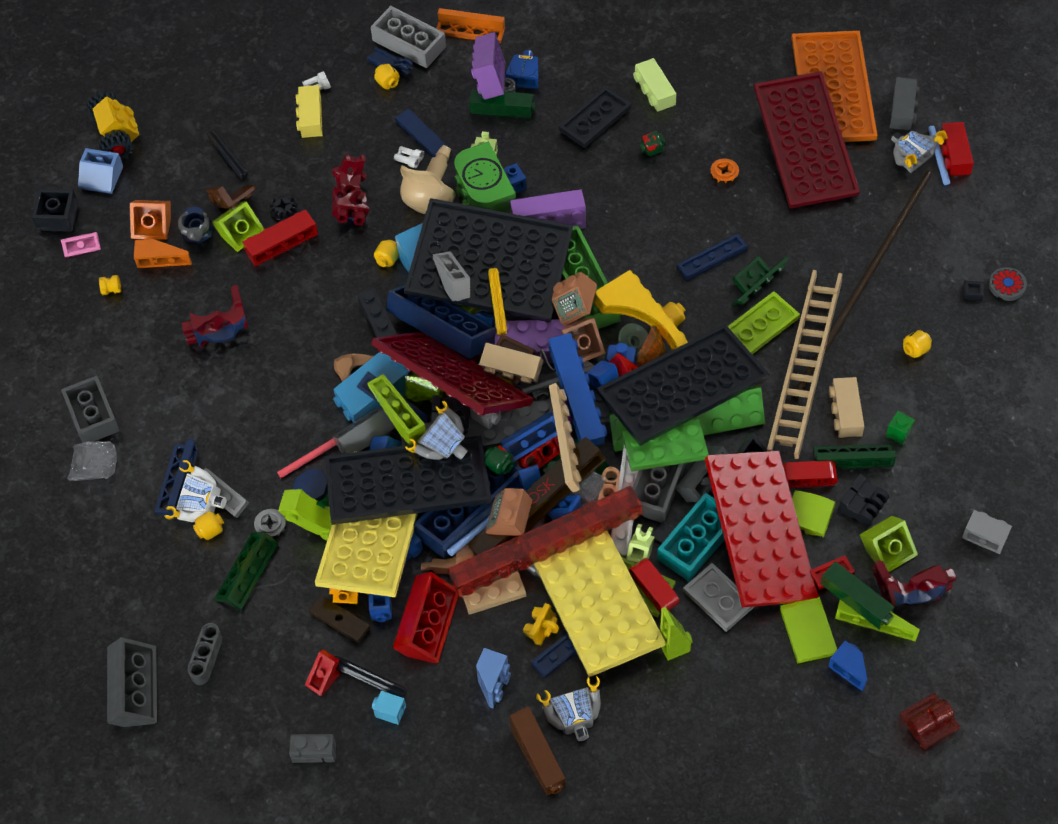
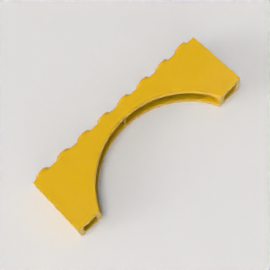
M631 270L595 291L593 303L602 314H622L647 323L666 340L671 350L688 343L684 333L676 328L674 321L664 313L662 306L655 302L650 291L643 287L639 277L633 274Z

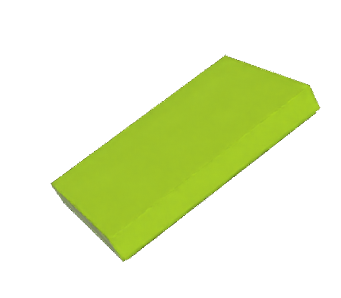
M820 597L780 605V611L797 664L833 656L837 651V647Z

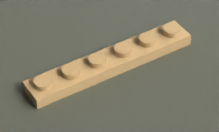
M554 383L549 385L565 483L572 492L580 490L579 482L581 481V476L576 469L578 459L573 452L575 443L570 435L572 426L567 418L570 416L568 407L565 405L567 397L565 391Z

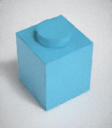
M381 691L379 697H375L372 703L375 717L399 725L406 708L405 699Z

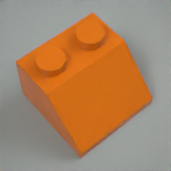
M135 200L131 202V239H167L171 221L170 201Z

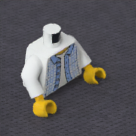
M183 460L189 467L187 470H183L180 467L179 469L182 472L189 471L191 475L187 474L176 509L173 506L166 508L167 510H172L173 515H165V518L173 519L177 517L178 520L195 522L197 517L208 511L214 512L216 507L224 508L227 499L226 497L219 496L221 489L216 487V481L207 471L197 466L192 467L189 461Z

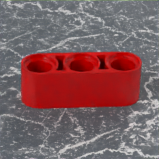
M558 436L519 458V466L525 469L538 465V468H540L560 454ZM544 446H547L548 452L546 455H543L542 449ZM529 457H531L533 460L531 466L527 465V460Z
M833 461L783 463L789 488L833 486L838 482L836 464Z
M644 558L628 569L632 579L659 613H661L664 607L670 610L680 603L675 591L647 558Z

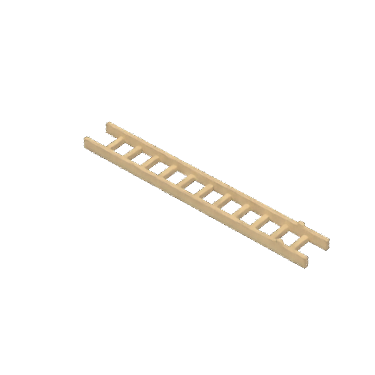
M817 270L812 272L767 452L773 451L775 441L780 442V445L793 447V444H796L794 456L795 459H799L841 288L842 273L838 274L835 288L815 286ZM813 292L833 294L832 302L811 300ZM809 306L830 309L828 317L807 314ZM805 321L826 323L825 330L804 329ZM802 335L822 338L821 346L800 344ZM798 350L819 353L817 361L796 358ZM794 365L815 367L814 375L792 373ZM790 380L811 382L810 391L789 389ZM786 396L808 398L806 407L785 404ZM783 410L804 413L802 422L781 419ZM778 427L799 428V436L795 438L777 435Z

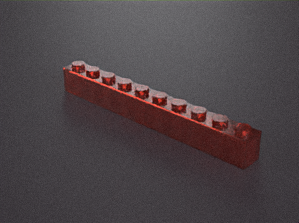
M630 485L448 568L450 579L459 597L470 595L475 590L488 587L499 579L508 578L511 574L519 570H525L534 563L545 561L556 553H562L569 547L582 544L593 536H599L604 531L617 528L628 520L638 518L643 514L642 504Z

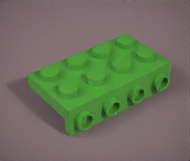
M699 419L689 420L639 446L627 430L622 431V442L625 445L631 472L705 460V457L709 455Z

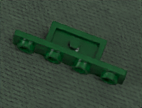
M760 256L753 259L732 278L743 294L731 304L735 306L737 304L743 305L750 299L748 295L750 293L754 295L762 288L760 285L763 282L768 283L774 277L773 273L775 271L780 272L786 267L785 262L789 258L786 256L771 269Z

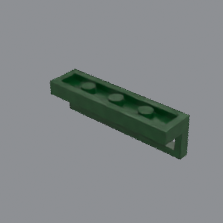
M892 444L813 446L814 461H833L836 464V469L894 467L896 452L895 450L892 451Z
M266 532L251 533L214 600L217 602H228L236 610H242L275 551L278 542Z

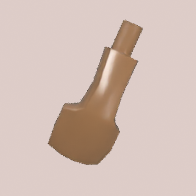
M355 353L342 355L334 359L335 372L343 382L350 376L354 368L363 366L374 356Z
M467 544L453 558L432 559V562L421 563V570H433L434 574H463L476 569L478 562L474 551Z

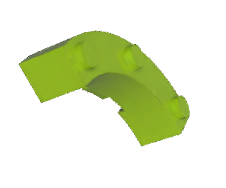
M302 489L284 490L278 511L285 516V519L312 533L320 535L324 540H328L332 527L330 508H322L316 505L317 501L307 495Z

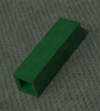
M471 89L469 109L470 114L531 118L532 111H536V101H533V94L504 92L503 95L484 99L482 93L479 94L477 89Z
M836 561L822 575L820 583L822 586L877 629H880L884 624L887 626L894 618L892 615L894 606Z

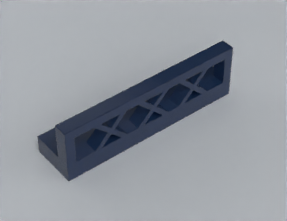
M187 439L185 445H174L154 510L156 514L173 515L172 510L161 507L164 502L169 500L167 507L173 506L176 509L187 474L191 475V472H182L179 467L183 470L188 469V464L183 462V460L189 461L193 467L198 452L195 440ZM179 450L183 451L181 460L177 457ZM176 467H178L177 474H176V476L174 477V475L172 474V471H173V469H175ZM173 484L172 491L169 494L167 487Z

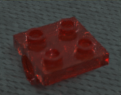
M935 692L903 710L899 715L924 750L960 729V725L954 718L955 714L951 705L945 699L940 700Z

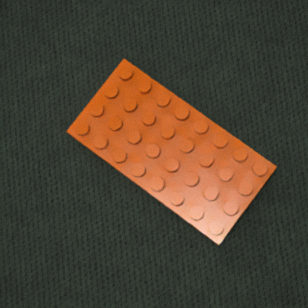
M860 30L792 34L796 74L798 76L822 71L844 142L877 140L878 135Z

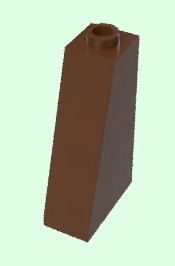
M529 706L509 715L511 732L546 795L562 791L564 786H566L565 777Z

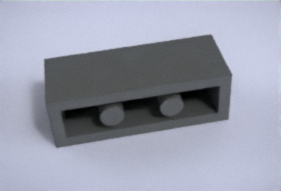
M896 77L890 128L911 131L912 124L916 123L917 113H914V110L917 111L918 100H915V97L919 96L920 87H917V79Z
M378 406L332 436L342 454L353 453L354 451L361 452L366 447L370 448L372 437L389 436L392 434L395 426L382 406Z
M723 446L707 447L709 455L729 454ZM705 460L696 461L676 487L686 502H698L711 489Z

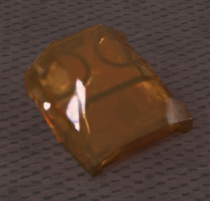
M652 325L638 353V367L667 353L656 326Z

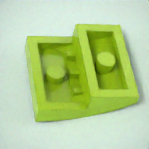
M795 490L792 500L800 529L804 530L805 534L824 537L836 505L835 501L816 494Z

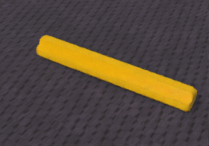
M491 268L488 270L496 331L497 335L501 336V334H507L499 272L497 268Z

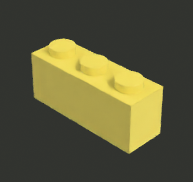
M319 85L298 87L299 94H296V104H299V107H296V115L299 118L296 121L297 131H301L302 138L323 136Z

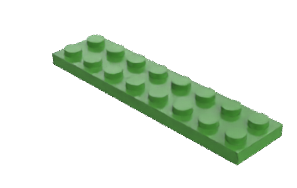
M759 385L691 420L699 419L703 435L765 424L761 387ZM613 412L608 413L614 452L622 451L624 449L622 431L627 429Z

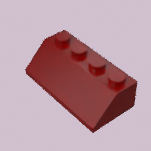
M432 572L416 575L393 649L409 658L438 663L460 590Z

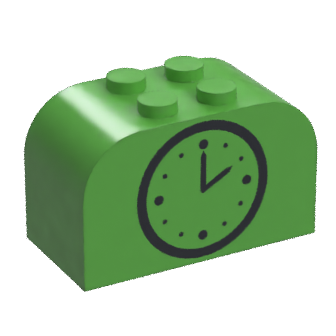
M488 141L461 151L454 161L456 174L454 179L457 185L455 187L458 197L463 199L462 204L511 213L510 200H516V193L490 142Z

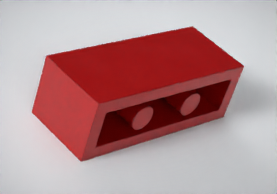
M964 122L942 123L941 130L946 132L948 138L943 139L944 143L941 146L942 155H945L944 162L949 176L970 175L974 162Z

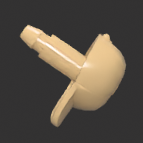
M442 145L436 156L431 159L426 171L408 169L403 165L400 168L403 176L400 187L402 200L407 206L419 213L426 214L430 198L453 202L455 199V191L441 181L448 167L447 161L451 152L448 146Z

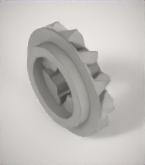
M277 509L261 511L254 521L256 532H266L271 537L280 535V532L285 530V516ZM269 518H271V521L275 523L272 524L271 529H269L267 525L269 523Z

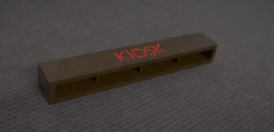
M587 437L579 441L573 449L578 459L576 469L581 476L579 484L606 460L602 452ZM561 459L526 491L532 499V504L524 535L572 492L565 483ZM485 528L468 545L489 567L522 536L486 534Z

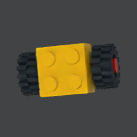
M106 91L105 94L99 92L100 95L94 94V98L90 97V101L88 100L87 106L91 118L97 122L99 133L103 135L101 137L102 140H99L100 150L119 153L121 161H124V157L127 159L129 158L128 155L132 154L133 146L131 142L140 135L133 115L134 112L130 107L120 104L117 96L112 92L110 94Z

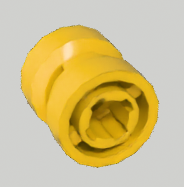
M113 275L111 278L99 277L102 295H108L110 292L115 294L121 293V283L118 275Z

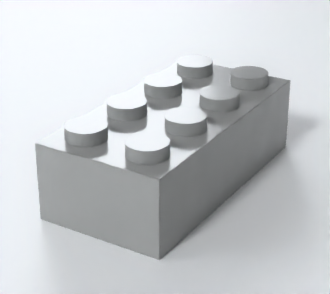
M390 6L371 26L372 40L425 68L446 48L444 32L393 6Z

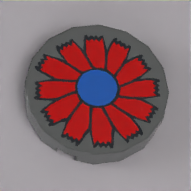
M1010 267L995 270L989 280V289L992 294L997 298L998 296L1003 298L1002 300L1014 301L1021 298L1027 287L1025 276L1017 269Z

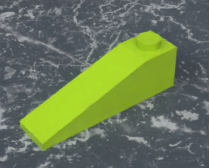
M384 374L368 382V387L407 444H414L409 439L417 442L426 432L423 421Z
M842 600L839 602L835 619L915 642L920 630L892 613L894 618L887 626L884 624L880 629H877Z
M666 607L662 608L660 632L665 640V646L661 648L669 661L690 652L693 641L688 631L685 632L683 626Z

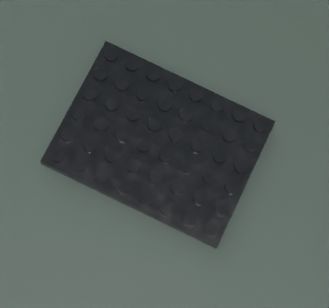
M430 198L404 288V294L494 311L488 270L497 268L505 314L551 323L554 312V304L552 302L553 288L558 282H561L573 225ZM449 251L453 254L470 277V298L461 301L451 300L444 289L433 254Z

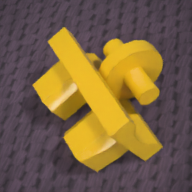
M545 603L543 608L534 607L532 618L536 620L535 623H527L523 628L524 634L533 639L534 643L539 646L542 645L546 636L549 637L551 633H558L560 629L556 624L558 620L556 618L557 615L551 610L550 604Z

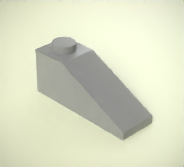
M450 251L433 254L444 289L451 300L461 301L470 298V277Z

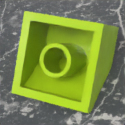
M239 202V205L229 209L212 221L220 236L237 252L244 248L242 241L264 230V227L247 202Z
M895 516L888 517L860 534L866 552L874 562L883 561L888 572L918 555L905 520Z

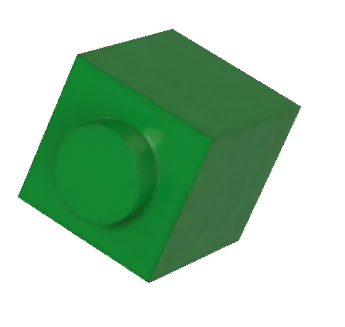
M897 411L888 425L885 437L903 446L912 432L915 419Z

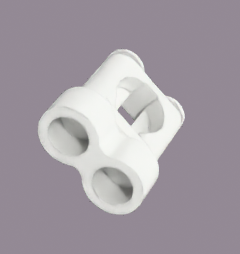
M324 71L302 82L304 86L318 83L316 85H319L320 90L331 88Z
M400 146L398 153L394 155V160L408 164L409 167L417 168L419 162L424 157V151Z

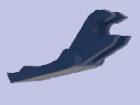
M377 47L367 57L369 62L377 66L390 64L401 74L407 75L409 72L406 70L413 69L410 66L413 63L409 59L395 57Z

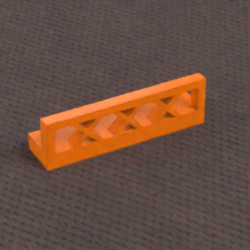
M439 8L436 29L444 32L445 36L475 40V37L495 32L499 33L497 39L499 44H501L505 31V19L499 16ZM442 25L450 27L447 30L441 29ZM460 28L466 29L464 32H458L457 30ZM476 30H480L483 33L478 35L474 34L473 32Z

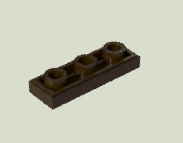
M320 595L309 609L310 614L356 643H359L370 629L369 624L323 595Z

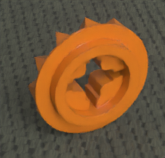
M719 159L712 164L710 173L718 182H733L734 178L738 177L739 167L733 160ZM728 168V172L722 174V171Z

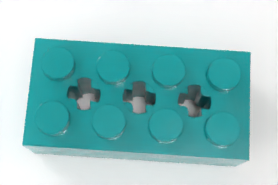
M705 493L660 545L657 551V560L688 582L691 581L725 540L713 497Z

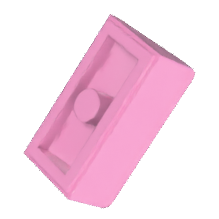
M97 232L61 240L65 258L101 250Z

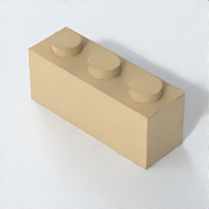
M485 343L479 365L487 373L495 374L496 371L502 373L503 377L513 379L514 376L520 378L521 382L531 384L532 381L538 382L544 360L539 356Z
M833 378L832 386H829V397H833L831 410L832 414L836 416V419H834L835 431L838 430L839 438L862 437L864 421L857 378Z

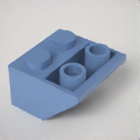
M85 148L79 164L78 188L112 194L123 169L119 153Z
M484 648L476 665L477 677L489 707L494 709L496 702L500 703L503 691L501 690L503 685H507L510 680V664H508L506 655Z

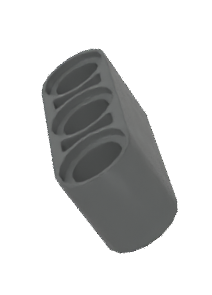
M208 623L202 627L188 665V674L196 685H203L208 682L222 644L221 632L214 623ZM210 634H216L214 637L208 638ZM204 652H209L207 656H201ZM199 670L203 671L199 675H194Z

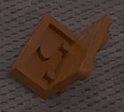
M254 185L243 186L230 196L223 186H211L206 191L209 194L207 195L208 199L217 208L227 209L230 207L232 209L240 204L239 200L242 198L247 199L252 196L256 187Z

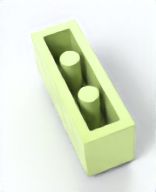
M652 58L636 64L635 72L633 73L634 79L641 85L642 92L648 96L650 105L654 106L657 112L675 106L676 92L655 59Z

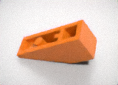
M155 239L135 240L134 260L137 268L192 265L189 252Z

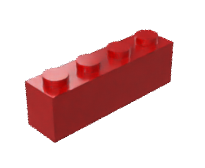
M305 209L270 228L264 229L254 236L248 237L242 243L245 253L256 267L318 235L316 223Z

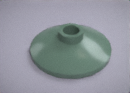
M635 323L627 324L621 328L618 342L624 343L628 347L636 348L639 360L645 358L651 348L650 337L646 330Z

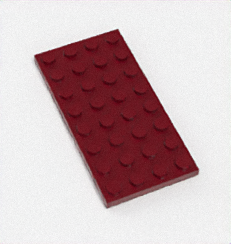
M822 71L755 83L754 91L789 208L858 196L860 190Z
M414 332L376 337L372 340L371 345L377 348L378 352L388 355L394 362L401 363L405 366V369L418 374L419 378L428 380L434 387L445 391L448 396L458 399L462 405L474 409L476 414L484 416L489 413L510 411L511 409L532 405L534 398L495 374L485 372L484 368L449 349L444 344L435 341L434 338L427 334Z

